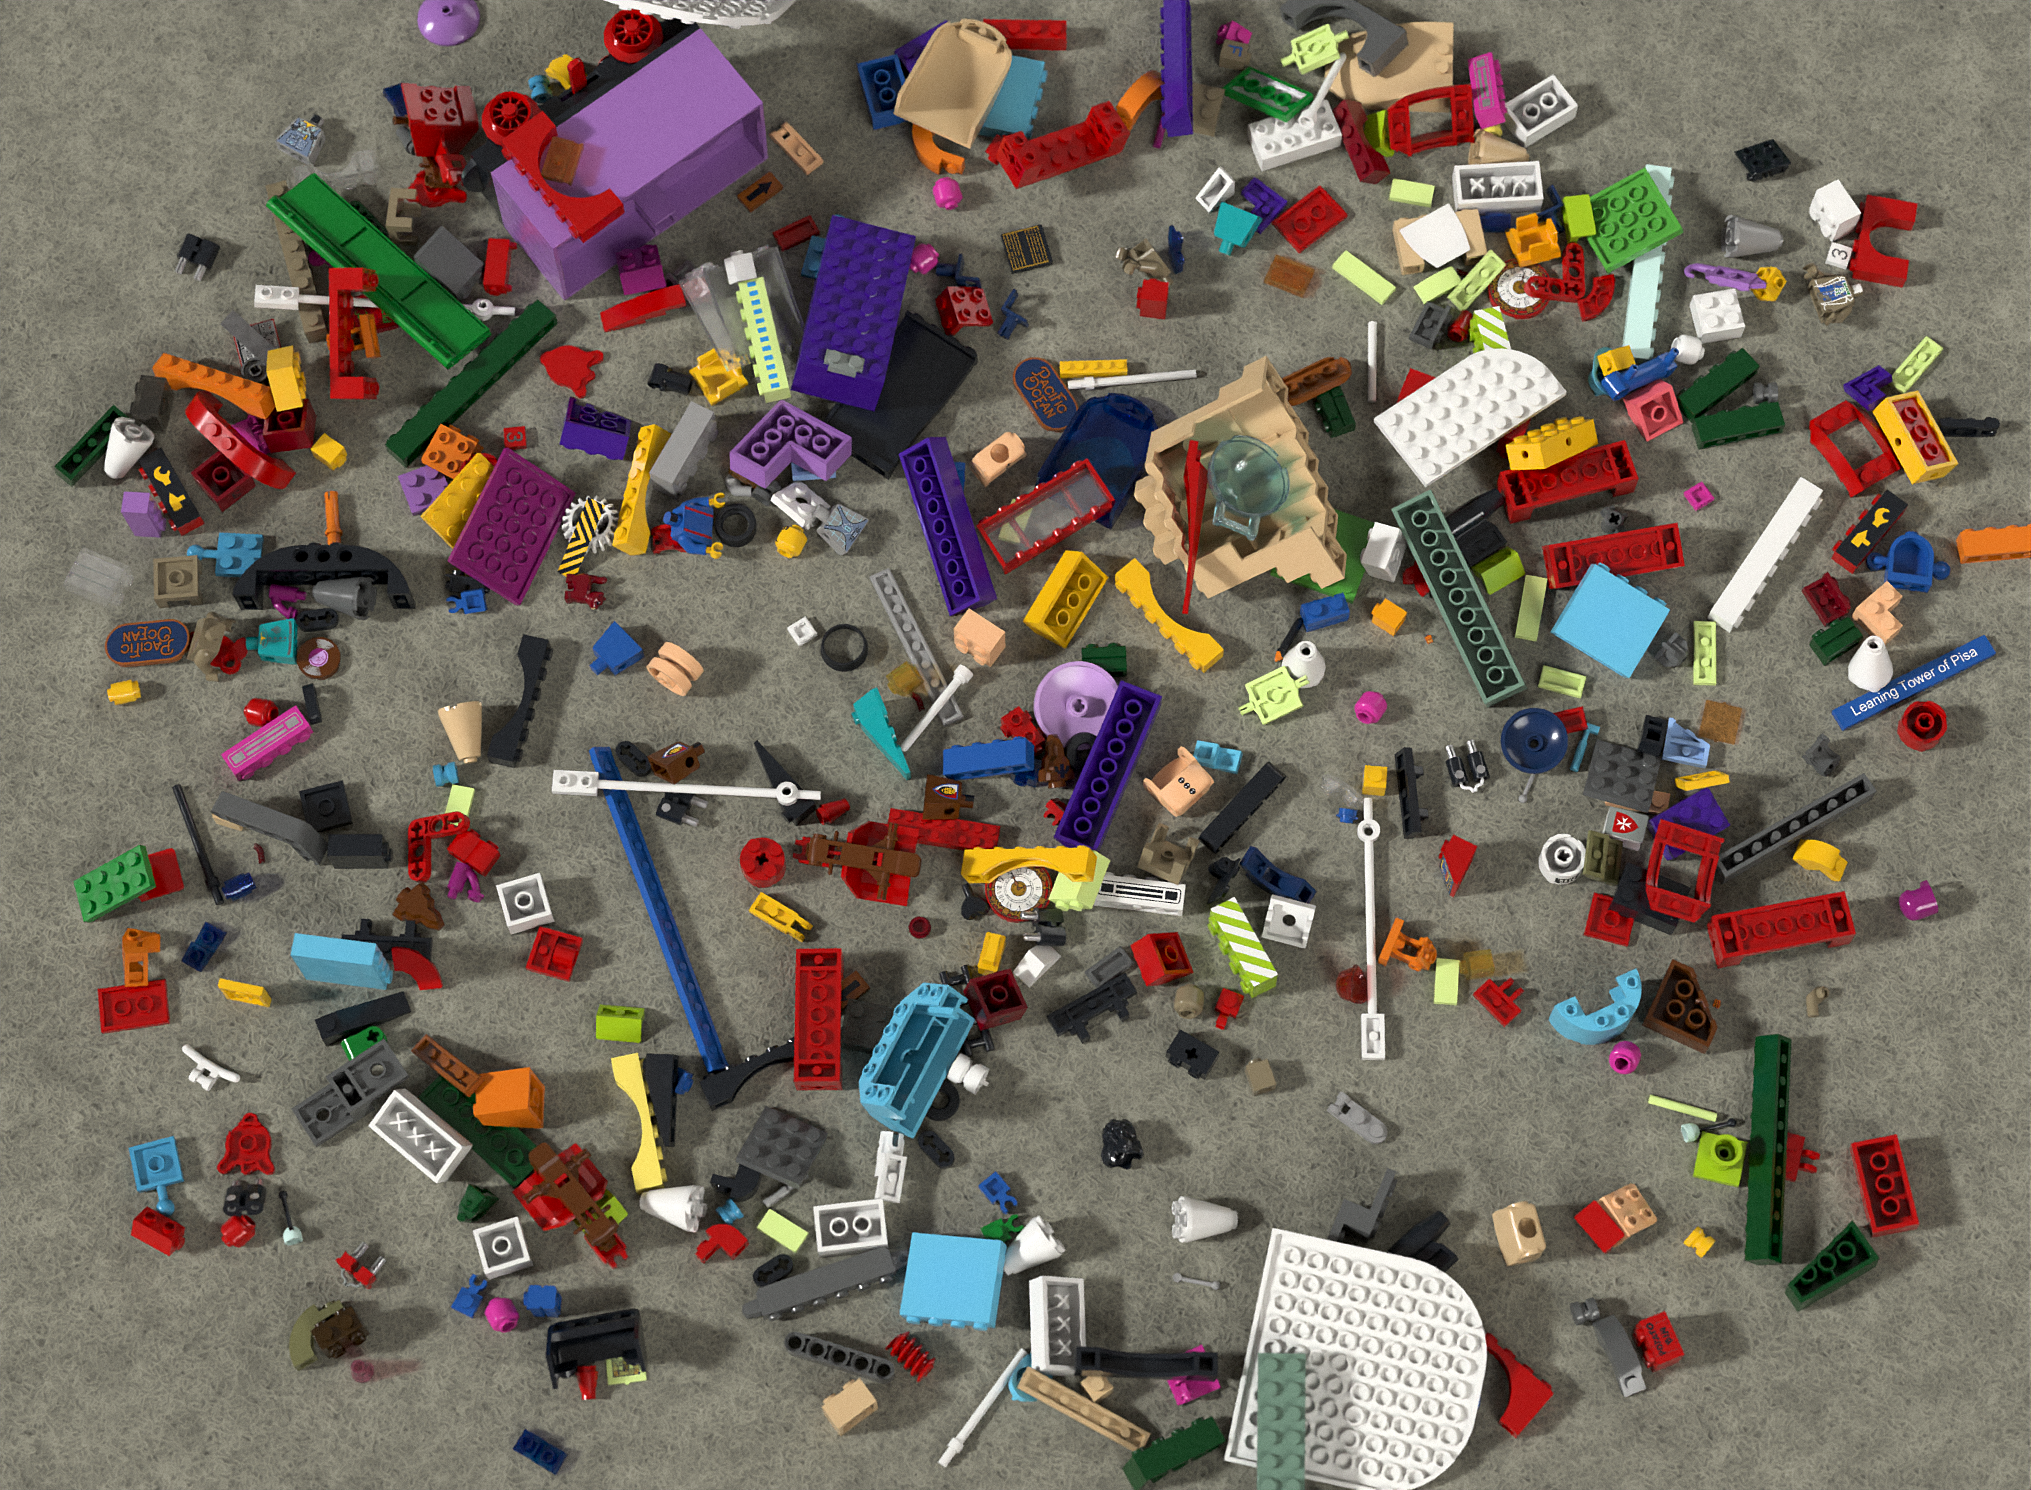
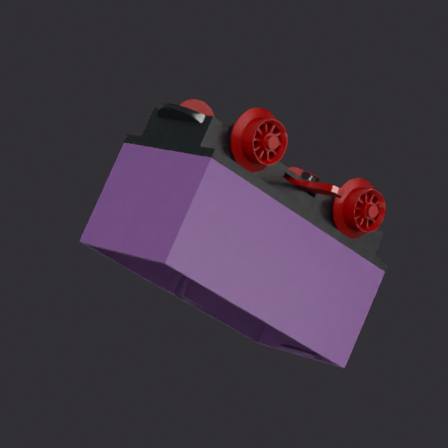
M637 9L621 10L607 22L604 30V44L609 55L603 57L599 61L598 66L589 75H585L583 61L580 58H575L567 65L571 87L558 96H553L542 105H537L527 95L507 91L496 95L485 106L482 114V128L488 137L487 142L470 153L471 159L461 174V183L467 190L481 192L497 211L501 224L564 301L617 264L616 252H620L623 249L642 247L768 158L763 102L696 22L694 24H686L681 22L682 19L677 18L665 19L663 22H660L653 15L642 14ZM541 111L556 125L558 134L546 147L541 158L540 173L545 182L555 191L576 198L595 196L610 188L624 205L625 213L585 243L571 235L568 230L569 226L565 222L561 223L555 215L556 211L552 206L547 207L540 192L533 191L528 184L529 180L525 175L521 176L514 167L515 163L512 160L508 161L501 152L503 149L501 140Z

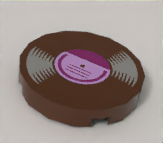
M314 637L307 640L297 653L298 667L301 673L310 679L325 680L332 677L340 667L341 653L337 645L332 640L324 637Z

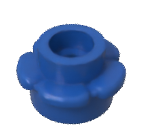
M1339 808V813L1336 814V817H1339L1340 822L1353 824V820L1358 819L1356 817L1357 811L1352 809Z

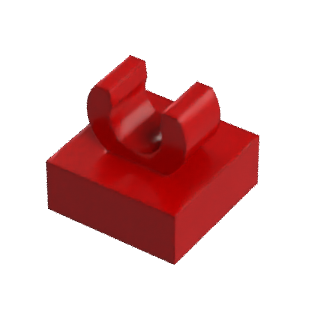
M1059 798L1050 799L1045 805L1049 810L1044 813V817L1048 818L1051 814H1054L1055 821L1052 825L1055 826L1060 823L1067 805Z

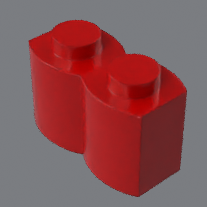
M470 828L466 832L458 834L447 848V851L450 855L486 877L501 856L498 851L499 847L490 840L485 842L479 839L481 835Z

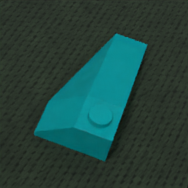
M873 688L853 704L854 712L851 713L855 725L860 724L862 731L906 780H910L909 767L900 745L896 743L897 738L894 728L888 724V713L878 688Z

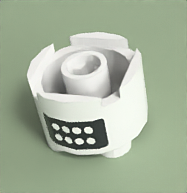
M1557 834L1547 840L1539 857V869L1547 881L1556 884H1568L1580 876L1584 867L1586 852L1582 842L1571 837L1569 834Z

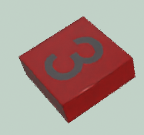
M525 426L503 428L505 448L511 450L527 449Z

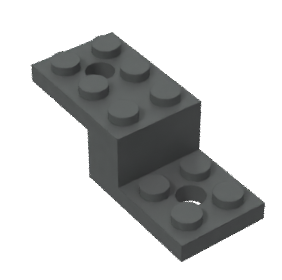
M385 1039L327 1075L326 1078L330 1084L293 1107L292 1111L317 1148L375 1110L371 1102L408 1079L409 1075ZM376 1065H381L384 1068L383 1073L379 1076L371 1074L372 1068ZM322 1110L329 1111V1117L325 1121H320L317 1118L318 1113Z
M1387 1168L1371 1209L1344 1199L1327 1240L1342 1243L1344 1235H1347L1367 1244L1369 1238L1374 1239L1380 1224L1377 1218H1383L1389 1203L1386 1200V1196L1391 1198L1398 1181L1394 1178L1396 1171Z

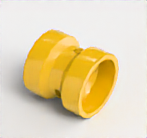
M1697 1226L1683 1243L1688 1248H1696V1254L1702 1258L1716 1240L1711 1236L1705 1237L1704 1230Z

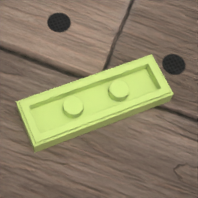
M1347 250L1332 265L1334 270L1381 305L1396 289L1394 285Z
M1489 250L1447 298L1460 311L1466 310L1507 264L1492 250Z
M1926 336L1893 373V382L1889 383V385L1901 394L1906 393L1944 348Z
M1531 575L1525 576L1515 638L1537 641L1547 578Z
M1693 621V685L1716 686L1715 621Z

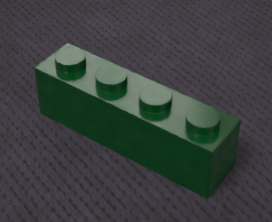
M1744 348L1737 352L1735 350L1732 351L1723 363H1716L1709 370L1710 373L1706 376H1699L1693 382L1694 385L1690 388H1683L1677 394V403L1680 411L1693 423L1694 418L1708 412L1754 377L1760 365Z
M1766 401L1758 406L1750 407L1746 405L1734 411L1722 410L1714 415H1699L1694 418L1691 427L1698 450L1779 434L1782 433L1785 422L1779 402L1771 403V401Z
M113 404L54 466L55 473L73 487L107 451L111 426L115 419L129 417Z

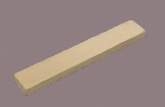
M1031 1367L1026 1368L1017 1386L1019 1390L1131 1451L1145 1447L1151 1435L1150 1432Z

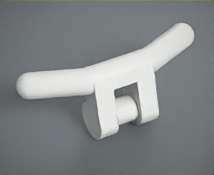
M186 1044L182 1047V1051L198 1063L197 1067L190 1073L189 1080L194 1083H200L205 1090L209 1091L218 1077L235 1083L240 1081L239 1074L220 1067L202 1056L190 1045ZM205 1069L211 1072L208 1077L203 1075Z

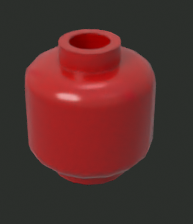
M253 698L244 708V716L252 726L263 727L279 715L275 703L269 699Z
M245 1213L242 1216H231L221 1226L223 1234L221 1239L229 1247L241 1248L255 1236L256 1224Z

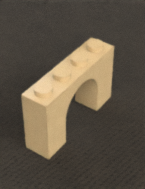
M1464 209L1455 212L1470 246V250L1462 254L1465 266L1476 265L1487 254L1478 209ZM1427 214L1421 215L1418 218H1400L1394 221L1393 235L1402 275L1422 273L1425 263L1424 259L1409 246L1399 230Z

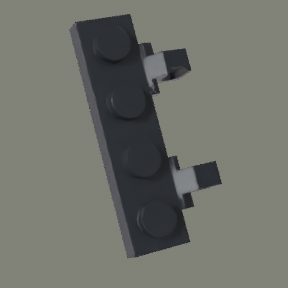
M361 919L360 931L355 930V935L342 934L341 939L376 943L386 960H393L392 947H406L420 952L421 955L431 962L433 939L421 937V933H416L417 924L412 920H406L405 934H400V937L376 936V933H371V919Z
M1124 973L1048 1014L1047 1019L1058 1037L1069 1031L1071 1036L1077 1034L1083 1044L1090 1040V1035L1085 1028L1090 1019L1107 1010L1110 1013L1115 1010L1121 1022L1129 1019L1130 1014L1125 1006L1129 1005L1127 999L1135 996L1137 991L1127 974Z

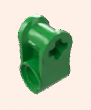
M372 1026L344 1039L341 1042V1046L350 1061L379 1041L385 1039L387 1042V1037L380 1028ZM373 1035H377V1036H378V1037H377V1040H378V1041L375 1042V1043L372 1041V1040H373V1037H372Z

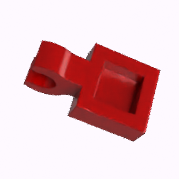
M1225 988L1222 989L1215 1007V1011L1220 1012L1216 1021V1028L1224 1030L1229 1016L1236 1019L1244 999L1243 995Z

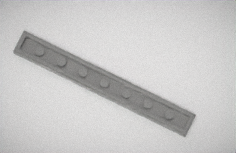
M887 568L870 576V580L933 705L948 687V684L890 568ZM953 694L937 713L943 727L964 718Z

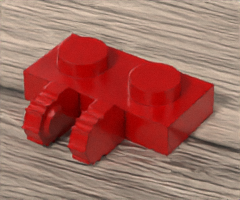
M1489 978L1473 993V996L1505 1028L1521 1013L1522 1010L1514 1001L1523 994L1524 990L1519 988L1508 997L1504 991L1513 985L1514 980L1509 978L1498 987Z
M1787 1133L1785 1180L1795 1182L1798 1170L1813 1174L1817 1172V1167L1814 1165L1800 1163L1801 1156L1811 1160H1819L1820 1158L1819 1153L1803 1149L1804 1136Z

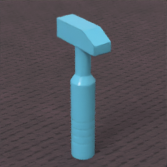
M1587 723L1588 729L1583 730L1584 733L1576 748L1570 770L1578 772L1587 747L1589 733L1598 735L1599 726Z

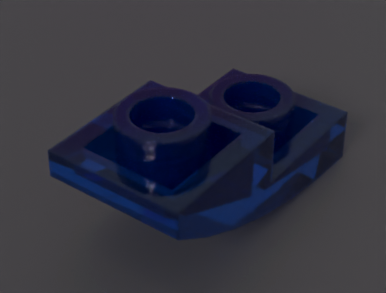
M401 83L384 88L383 95L393 106L394 114L404 117L406 114L408 115Z
M1171 225L1168 231V255L1176 275L1183 272L1185 259L1180 251L1182 250L1184 240L1180 231L1176 232L1174 226Z
M205 922L195 942L191 941L181 961L202 972L227 932L209 922Z
M524 1429L513 1447L514 1451L554 1475L557 1474L568 1456L562 1450Z

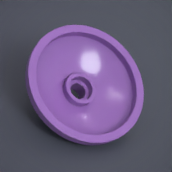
M425 0L417 16L418 26L422 35L428 41L440 46H455L467 41L476 32L480 21L479 9L474 0Z

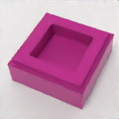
M1702 481L1686 490L1683 494L1695 511L1714 501L1713 495Z

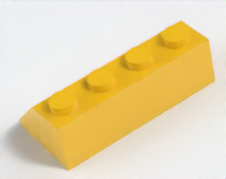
M1065 550L1023 622L1034 633L1066 649L1109 577L1083 552Z

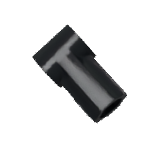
M656 363L647 384L652 389L659 388V391H665L666 389L688 396L694 379L692 376L673 371L667 365Z

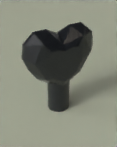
M970 883L962 885L966 897L961 907L963 918L970 921L977 915L983 916L988 914L990 910L988 902L981 896L974 895Z

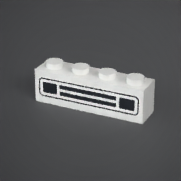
M1106 872L1094 905L1182 916L1186 884H1181L1180 882L1179 885H1176L1169 881H1159V879L1147 877L1145 880L1137 879L1134 875L1114 876L1113 873Z

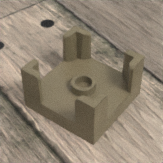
M391 188L386 229L390 240L395 245L417 246L418 236L402 235V232H412L413 229L412 218H405V216L421 217L422 214L421 204L404 203L403 199H416V189Z
M197 555L153 559L154 600L159 608H170L169 601L189 600L192 606L203 605V594L199 589V574H202V563Z
M1159 823L1151 842H1147L1144 846L1137 867L1179 885L1194 859L1200 841L1190 837L1186 848L1183 849L1165 840L1169 827Z

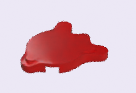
M425 169L416 174V179L407 188L417 190L416 199H406L407 201L418 203L428 208L439 207L448 202L465 203L467 201L466 192L456 187L430 188L425 184Z
M571 345L560 346L552 351L544 352L540 356L541 364L546 368L551 381L559 386L570 388L575 396L580 399L584 398L587 394L586 384L595 379V372L590 370V367L602 362L604 359L603 353L600 350L586 352Z
M245 1114L238 1123V1126L229 1131L225 1142V1156L217 1165V1170L220 1174L226 1175L236 1166H241V1172L245 1176L257 1170L265 1175H272L275 1172V1166L270 1159L272 1139L268 1130L259 1122L256 1114Z

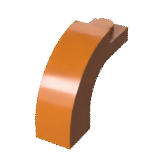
M1156 70L1148 71L1138 78L1115 107L1129 132L1144 109L1154 100L1162 98L1161 85L1165 84V82H1162L1161 73Z
M913 123V147L920 162L936 174H940L942 168L951 174H962L965 168V158L939 149L933 142L935 133Z

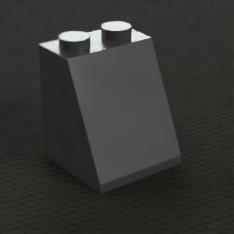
M443 226L414 255L416 264L459 302L462 298H467L471 293V288L484 279L485 267L483 262Z

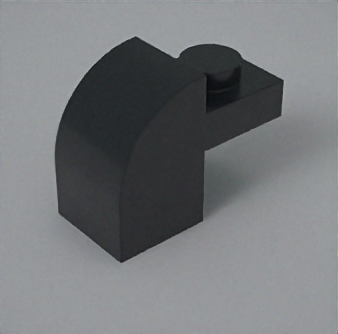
M1649 715L1645 716L1637 745V752L1659 757L1667 731L1668 720Z
M739 1164L735 1179L712 1174L710 1183L715 1188L714 1191L718 1193L728 1194V1191L731 1192L730 1199L733 1202H743L756 1194L763 1174Z

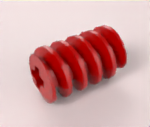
M906 1331L896 1336L885 1350L893 1348L890 1355L892 1357L899 1355L897 1362H905V1370L912 1368L910 1372L912 1377L919 1374L917 1378L919 1383L932 1371L936 1358L933 1357L928 1360L929 1351L921 1353L923 1345L920 1344L915 1347L916 1338L908 1340L907 1337L910 1332Z

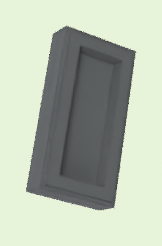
M1119 946L1086 970L1085 974L1093 985L1098 988L1132 967L1134 962L1122 946Z

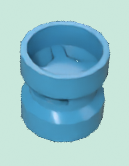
M537 75L529 79V88L532 90L531 97L537 104L545 103L553 97L552 91L549 89L550 81L548 76Z
M455 761L449 762L445 766L440 764L433 765V774L437 787L444 786L445 783L449 782L451 784L459 783Z

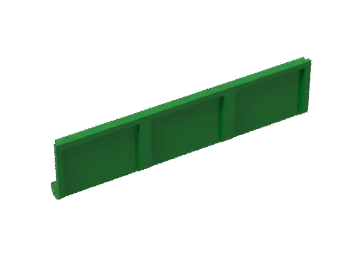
M315 173L310 174L282 197L275 195L267 202L266 207L332 267L375 270V273L378 275L376 292L361 293L446 369L452 368L492 335L489 328Z

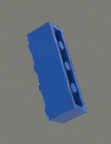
M1022 736L1014 737L1013 740L1008 741L996 739L992 743L987 744L975 742L972 743V746L965 747L954 745L951 749L943 750V775L948 779L956 781L1034 770V744Z

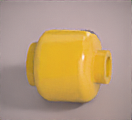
M794 524L782 528L775 541L779 554L787 558L796 557L801 554L807 542L803 528Z

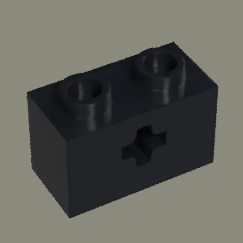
M1180 1029L1166 1051V1058H1168V1062L1176 1068L1182 1066L1187 1069V1073L1191 1077L1198 1080L1201 1077L1205 1080L1219 1058V1051ZM1192 1053H1194V1054H1195V1058H1192L1191 1060H1188V1059H1187L1188 1055H1191Z

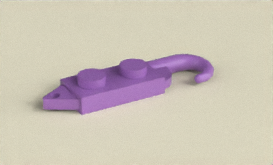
M1695 263L1688 265L1684 270L1687 277H1695L1694 274L1690 273L1692 271L1703 272L1709 283H1714L1721 287L1736 288L1739 291L1766 288V282L1758 278V274L1719 265L1716 267Z

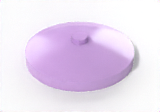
M1074 661L1059 665L1048 672L1037 687L1034 697L1036 722L1047 738L1050 734H1057L1063 748H1065L1067 741L1077 733L1089 732L1097 736L1118 685L1108 672L1095 664ZM1082 744L1077 750H1085L1092 747L1089 744Z

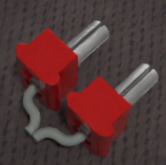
M362 1242L353 1254L349 1255L345 1252L340 1258L336 1259V1263L342 1268L343 1285L347 1288L349 1286L359 1288L363 1285L365 1288L371 1289V1285L377 1279L375 1277L377 1271L386 1262L380 1256L369 1269L362 1266L358 1272H354L359 1266L357 1261L369 1247L365 1242ZM346 1271L349 1275H354L359 1284L347 1283L348 1280L344 1272Z

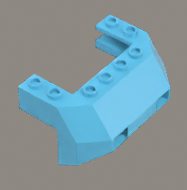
M922 983L901 1000L894 1010L890 1023L885 1027L879 1044L873 1049L870 1061L863 1068L862 1076L859 1080L860 1103L870 1116L889 1129L910 1138L915 1137L975 1021L972 1016L959 1008L961 1003H966L968 999L949 985Z

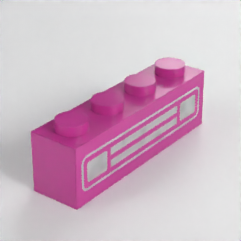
M1492 52L1468 59L1475 115L1481 129L1506 122L1505 113L1508 110L1505 100H1503L1506 96L1501 86L1504 85L1501 73H1499L1502 71L1499 60L1494 59Z
M295 705L222 753L221 756L238 781L242 779L247 780L260 767L269 766L278 755H285L298 742L303 743L307 741L313 730Z

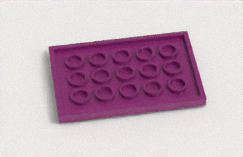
M504 448L447 562L514 605H521L562 523V518L566 515L565 511L569 509L576 493L511 449Z

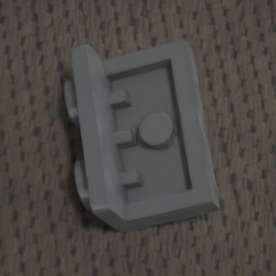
M1427 301L1409 335V340L1432 350L1435 343L1439 344L1444 332H1442L1444 325L1448 327L1453 317L1450 314L1452 306L1447 305L1446 309Z

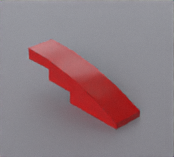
M677 284L659 289L600 312L604 332L646 323V319L666 315L668 310L685 307L686 302L682 286Z

